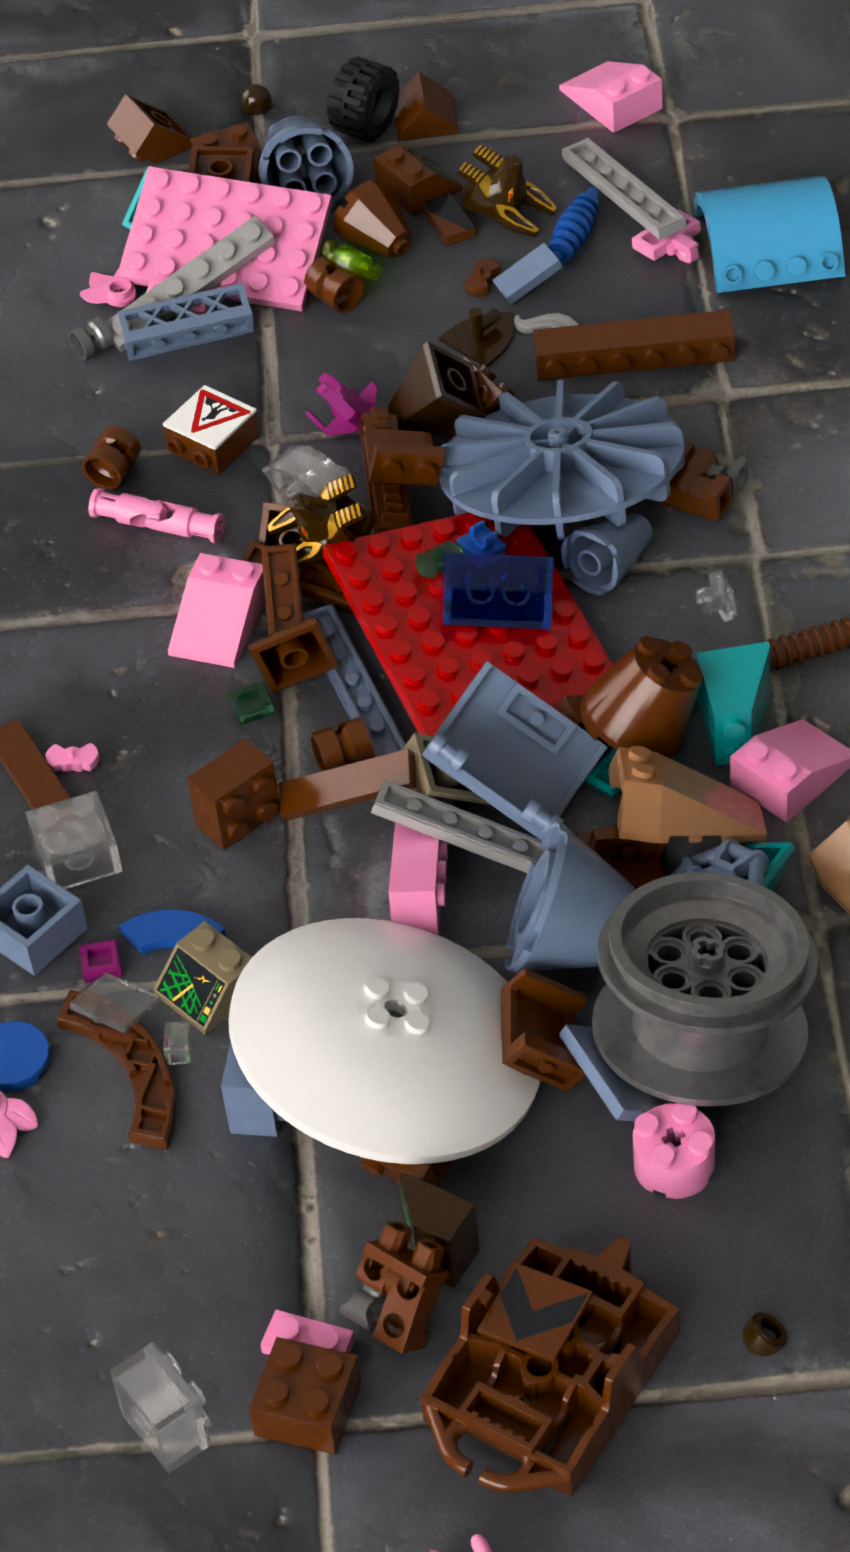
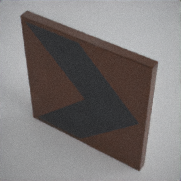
M516 1263L480 1323L477 1332L555 1363L590 1302L593 1291Z

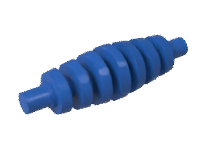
M590 187L587 192L578 194L556 223L548 248L559 259L561 264L571 260L591 233L599 210V201L597 199L599 190L595 187Z

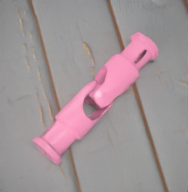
M103 488L94 489L89 500V515L94 518L106 516L115 518L118 523L148 527L152 530L188 538L194 535L209 538L212 543L220 542L225 530L226 520L222 513L210 515L198 512L197 508L160 500L153 501L127 493H122L121 495L106 493ZM167 513H172V517L167 519Z

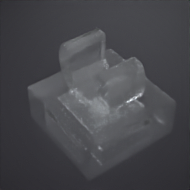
M720 570L709 574L710 587H703L695 591L696 601L698 604H702L704 616L714 615L719 612L724 622L738 618L734 591L723 571Z

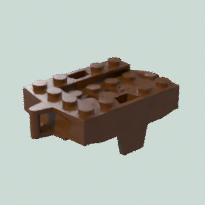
M532 1237L498 1283L495 1276L488 1272L482 1277L463 1304L461 1330L458 1340L444 1358L426 1390L421 1395L423 1419L428 1422L437 1448L446 1464L457 1473L467 1477L474 1465V1462L461 1454L458 1449V1439H461L463 1434H467L522 1463L516 1472L510 1474H500L488 1468L484 1469L478 1481L481 1486L497 1492H521L553 1487L571 1497L574 1495L680 1333L679 1308L646 1288L644 1282L631 1275V1247L629 1239L619 1237L598 1256H594L574 1248L567 1250ZM516 1263L593 1291L590 1302L567 1340L569 1342L565 1344L555 1363L477 1332L480 1323ZM617 1344L620 1345L615 1354L612 1353L610 1355ZM539 1372L547 1373V1374L544 1375V1376H534V1375H533V1374H536V1373H539ZM526 1398L531 1400L528 1406L524 1402ZM578 1403L577 1411L575 1412V1414L573 1415V1417L571 1418V1420L569 1421V1423L567 1424V1426L565 1427V1429L563 1430V1432L561 1433V1435L559 1436V1438L557 1439L547 1455L544 1454V1452L546 1451V1449L548 1448V1446L550 1445V1443L552 1442V1440L554 1439V1437L556 1436V1434L558 1433V1431L560 1430V1428L562 1427V1425L564 1424V1422L566 1421V1419Z

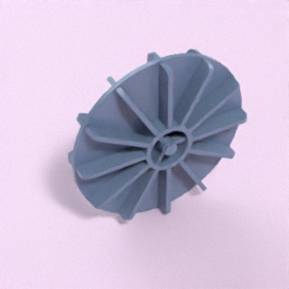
M557 380L556 396L521 403L506 391L499 394L500 410L487 415L486 418L461 415L456 419V436L449 443L440 446L444 447L445 459L439 482L443 492L453 503L455 515L469 512L482 518L494 520L498 536H509L520 524H556L557 538L560 540L565 539L566 523L604 516L619 527L626 524L625 508L644 499L660 502L666 500L671 493L669 481L685 465L684 436L681 427L668 415L666 402L658 396L644 401L625 398L624 386L621 382L617 381L611 382L599 394L566 395L564 380Z

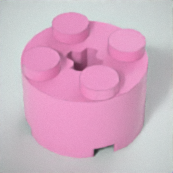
M680 1103L659 1105L639 1115L635 1119L633 1130L634 1172L639 1183L646 1190L652 1193L653 1190L665 1193L666 1198L671 1199L687 1198L702 1191L709 1183V1178L715 1169V1132L710 1120L696 1106Z

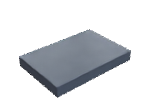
M566 1024L560 1032V1038L616 1120L635 1121L639 1115L646 1113L656 1106L674 1103L645 1093L619 1077L600 1055L594 1042L592 1026Z

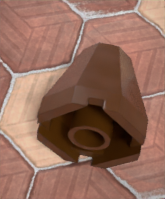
M369 179L348 193L345 198L349 202L345 209L339 206L335 212L333 230L341 238L387 257L395 258L396 256L404 255L411 246L412 232L392 192L383 183L378 182L377 184L374 180Z

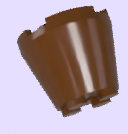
M649 636L642 637L632 649L598 677L584 694L579 710L581 720L594 740L601 738L616 750L619 747L642 746L648 748L651 752H657L667 758L674 757L685 742L702 682L700 668L691 657V648L681 641L671 643Z

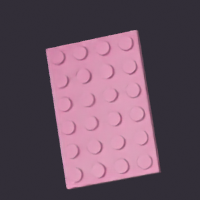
M149 166L117 278L129 280L131 284L147 287L150 279L165 280L249 219L256 216L274 236L276 243L212 289L243 283L248 301L251 304L303 312L308 295L307 286L304 284L305 274L309 266L318 258L333 202L332 197L328 194ZM239 295L225 298L227 300L241 302Z

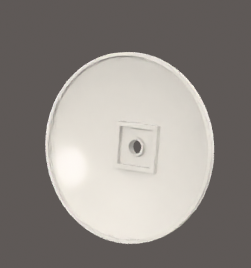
M343 918L311 923L293 929L265 945L251 958L236 982L229 1009V1035L238 1064L248 1082L258 1095L288 1123L308 1136L343 1152L367 1159L400 1164H432L473 1155L496 1144L517 1127L532 1106L540 1085V1080L502 1064L501 988L508 982L495 969L472 952L424 929L387 920L368 918ZM388 1010L396 1011L403 1017H393Z

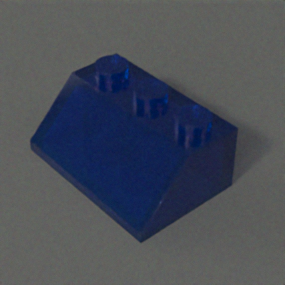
M442 552L441 603L443 625L551 629L554 557Z

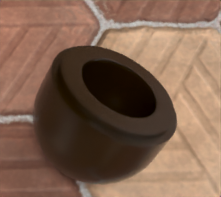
M252 84L242 92L241 104L244 112L251 115H259L271 108V96L264 86Z
M758 1312L744 1326L742 1335L744 1345L755 1355H773L780 1351L787 1343V1334L784 1327L770 1314ZM763 1328L773 1331L776 1338L769 1336Z

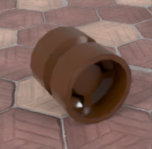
M322 256L316 259L309 266L305 274L304 284L307 286V291L319 300H323L337 312H349L356 307L364 294L365 284L361 276L345 268L343 264L330 256Z
M106 427L96 440L94 447L90 449L82 463L83 473L87 479L100 488H117L127 475L129 468L132 467L141 452L140 442L135 435L123 427Z
M360 717L339 723L337 731L327 727L310 733L313 753L320 771L375 757L370 736Z

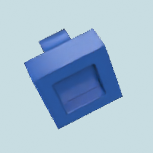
M483 520L471 525L469 533L457 538L456 549L477 569L505 556L507 547L497 537L495 531L492 532L485 526Z

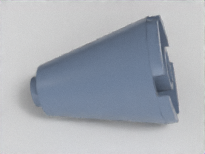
M630 513L626 515V524L619 527L606 520L577 529L563 541L561 555L565 570L567 568L571 569L575 576L572 581L587 593L602 595L617 587L651 541L653 536L652 527L649 521L641 514Z

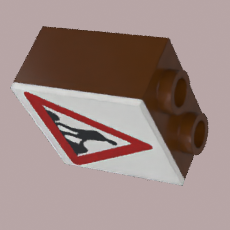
M206 385L198 390L163 423L168 451L218 475L260 437L256 408Z

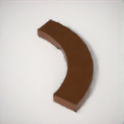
M69 990L57 1018L59 1028L79 1033L102 1045L117 1058L131 1080L135 1098L133 1120L128 1133L130 1143L168 1150L174 1130L176 1098L171 1072L159 1045L135 1018L126 1016L115 1009L113 1004L90 994Z

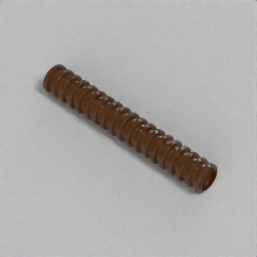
M843 617L840 622L832 620L830 625L822 623L819 628L811 626L809 631L801 629L798 634L791 632L788 634V637L780 635L777 640L774 638L768 639L767 641L770 644V672L773 667L779 670L782 669L783 664L789 667L793 665V661L799 664L803 663L804 658L813 660L814 655L823 657L825 652L834 654L835 649L844 651L846 646L850 648V619Z

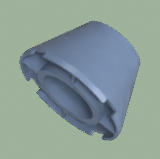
M555 822L548 829L540 843V847L546 849L545 852L541 855L537 864L531 862L511 920L506 948L513 950L512 960L505 958L504 965L506 970L514 973H519L523 969L548 971L599 967L597 948L602 927L624 898L635 890V887L566 825Z

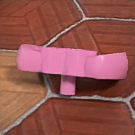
M88 743L80 749L74 746L64 749L54 744L46 752L45 760L53 773L60 770L62 772L72 770L76 772H82L83 770L91 772L97 767L100 755L98 749L92 743Z

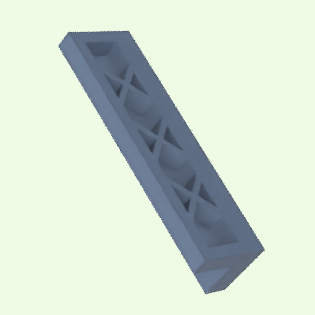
M243 283L117 311L129 361L254 332L253 314ZM239 295L242 305L229 308L221 303L226 297ZM200 303L210 307L207 313L201 315L190 311L194 305ZM171 310L179 314L175 321L165 322L159 319L162 312ZM141 318L147 321L143 328L129 331L127 320Z

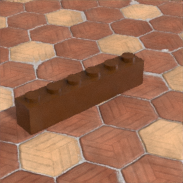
M730 310L533 330L538 381L735 361V334Z

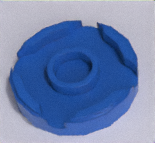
M21 1021L4 1022L0 1024V1091H20L34 1085L40 1079L39 1075L43 1073L44 1069L47 1071L50 1065L51 1050L44 1033L36 1026Z

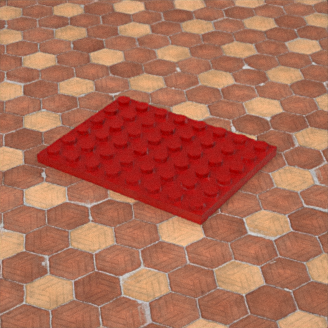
M469 512L358 537L353 543L343 541L323 545L322 555L419 734L435 735L486 661L557 711L564 696L584 695L588 687L613 665L530 525L520 524L507 537L497 535L507 545L505 556L480 569H477L456 549L457 538L469 533L470 526L481 520L485 522L487 528L492 532H496L494 520L482 518Z

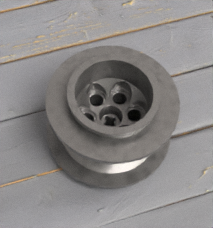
M706 872L682 873L662 877L642 885L624 898L604 923L599 935L597 948L599 969L606 985L601 990L594 1005L592 1033L596 1047L607 1065L623 1080L645 1093L670 1102L693 1106H727L751 1101L776 1090L789 1080L800 1067L807 1050L808 1022L801 1005L814 987L818 968L815 943L796 910L782 897L757 883L736 876Z

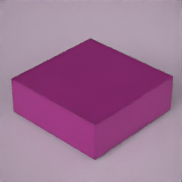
M117 939L79 946L85 983L123 976Z

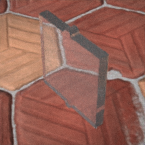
M106 972L70 1002V1009L93 1019L94 1023H102L122 1033H126L159 1003L160 996L138 987L135 982L129 983Z

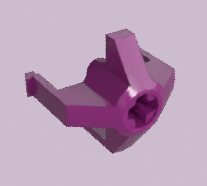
M325 371L318 378L321 384L316 388V391L331 404L330 407L332 409L330 412L335 418L326 426L309 409L305 411V414L327 436L358 432L361 413L370 412V407H375L378 385L372 380L358 393L354 388L349 389L344 384L342 385L333 375Z

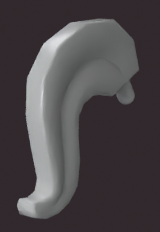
M560 313L545 314L527 320H522L520 315L514 317L515 328L524 334L533 333V330L579 325L570 316Z

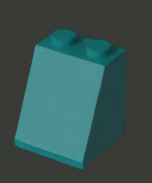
M769 641L696 653V663L702 675V682L697 695V704L715 766L730 764V756L760 732L770 697Z

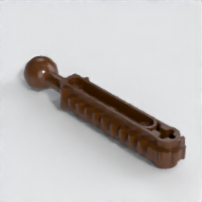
M370 407V412L361 413L359 433L370 511L374 516L375 522L373 534L411 526L412 519L406 484L369 482L364 445L365 430L369 428L398 430L397 415L388 413V407Z

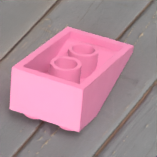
M607 61L559 85L561 92L613 133L663 109L662 79L641 64Z
M200 553L187 579L168 648L169 656L235 668L266 604L262 564Z
M804 719L755 735L730 756V786L758 800L761 807L788 823L850 769V749Z

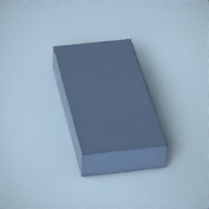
M543 243L492 281L510 305H512L563 268V266L548 246Z

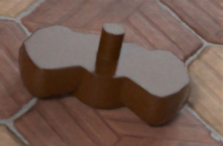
M493 259L477 261L476 266L473 268V273L464 282V288L468 294L475 297L487 295L489 293V285L492 284V277L501 273L500 265Z

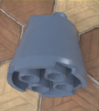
M289 116L274 123L269 128L259 162V178L261 184L331 195L333 201L332 209L336 206L335 202L341 198L348 185H351L353 161L345 142L333 130L316 122L314 118L309 116Z

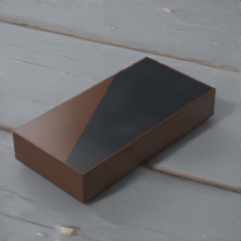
M451 193L421 202L423 213L447 246L476 237L475 227Z

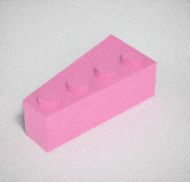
M395 823L389 881L391 921L424 929L440 936L441 907L445 906L446 861L449 859V844L398 823Z

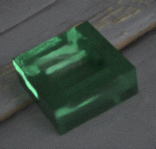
M261 681L227 692L229 703L240 725L274 714L273 704Z

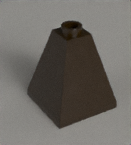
M428 341L421 347L388 405L389 413L397 415L398 430L429 433L455 427V421L461 415L486 418L472 363Z

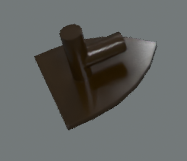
M472 308L469 310L468 320L462 321L446 331L438 338V341L488 367L507 350L513 339L515 329L513 312H499L497 309H492L487 314L482 315L480 308Z

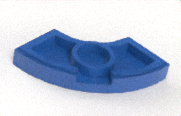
M186 910L148 912L133 917L119 925L121 934L142 955L156 949L174 948L177 942L204 921L226 937L225 928L219 923L202 914Z

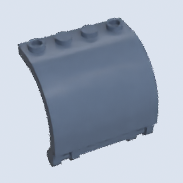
M486 661L423 751L422 756L542 841L548 829L555 822L561 824L564 822L560 816L608 747L599 740H594L584 729Z

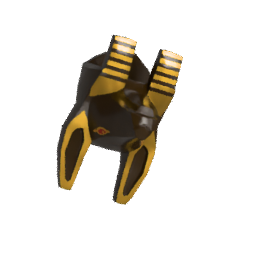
M480 145L475 149L473 156L490 169L485 173L467 162L462 164L457 174L469 181L463 188V205L468 210L491 216L500 225L512 231L535 237L539 232V228L524 218L517 210L525 204L553 216L557 207L543 191L525 180L523 161L520 157L514 154L512 156L507 155L503 159L500 154Z
M351 474L327 483L315 497L307 496L303 493L297 494L289 500L288 508L269 523L268 530L271 534L297 527L303 540L297 547L298 567H304L323 558V545L343 541L353 543L358 537L370 535L375 524L372 512L357 500L347 496V494L357 489L355 478Z

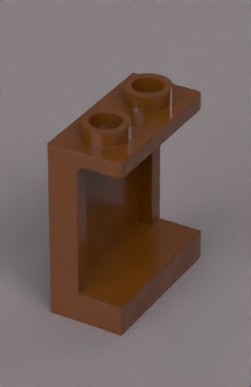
M528 969L521 970L501 988L502 1064L567 1092L586 1075L559 1034L566 1024L575 1025V1014L587 1004V995Z

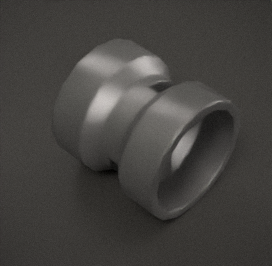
M99 317L87 322L86 327H77L68 334L74 352L82 360L92 357L98 349L105 350L113 345L112 334L106 323Z

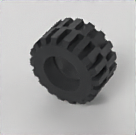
M357 56L344 63L335 76L327 101L328 121L332 128L367 142H372L379 138L389 127L398 105L400 82L399 78H397V72L389 66Z

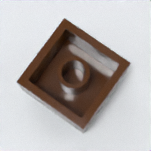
M243 739L187 777L196 827L223 850L235 842L241 841L248 833L264 822L270 821L280 812L274 764L246 739Z
M276 1337L249 1407L254 1436L336 1455L362 1383L358 1355Z

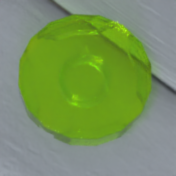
M327 240L321 251L326 257L358 275L372 280H379L383 272V267L380 263H377L374 267L372 266L374 261L371 257L346 244H340L337 248L334 246V240Z

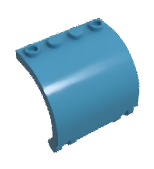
M815 176L695 192L696 198H693L694 213L696 217L704 216L706 220L716 293L846 276L837 207L831 186L826 177Z

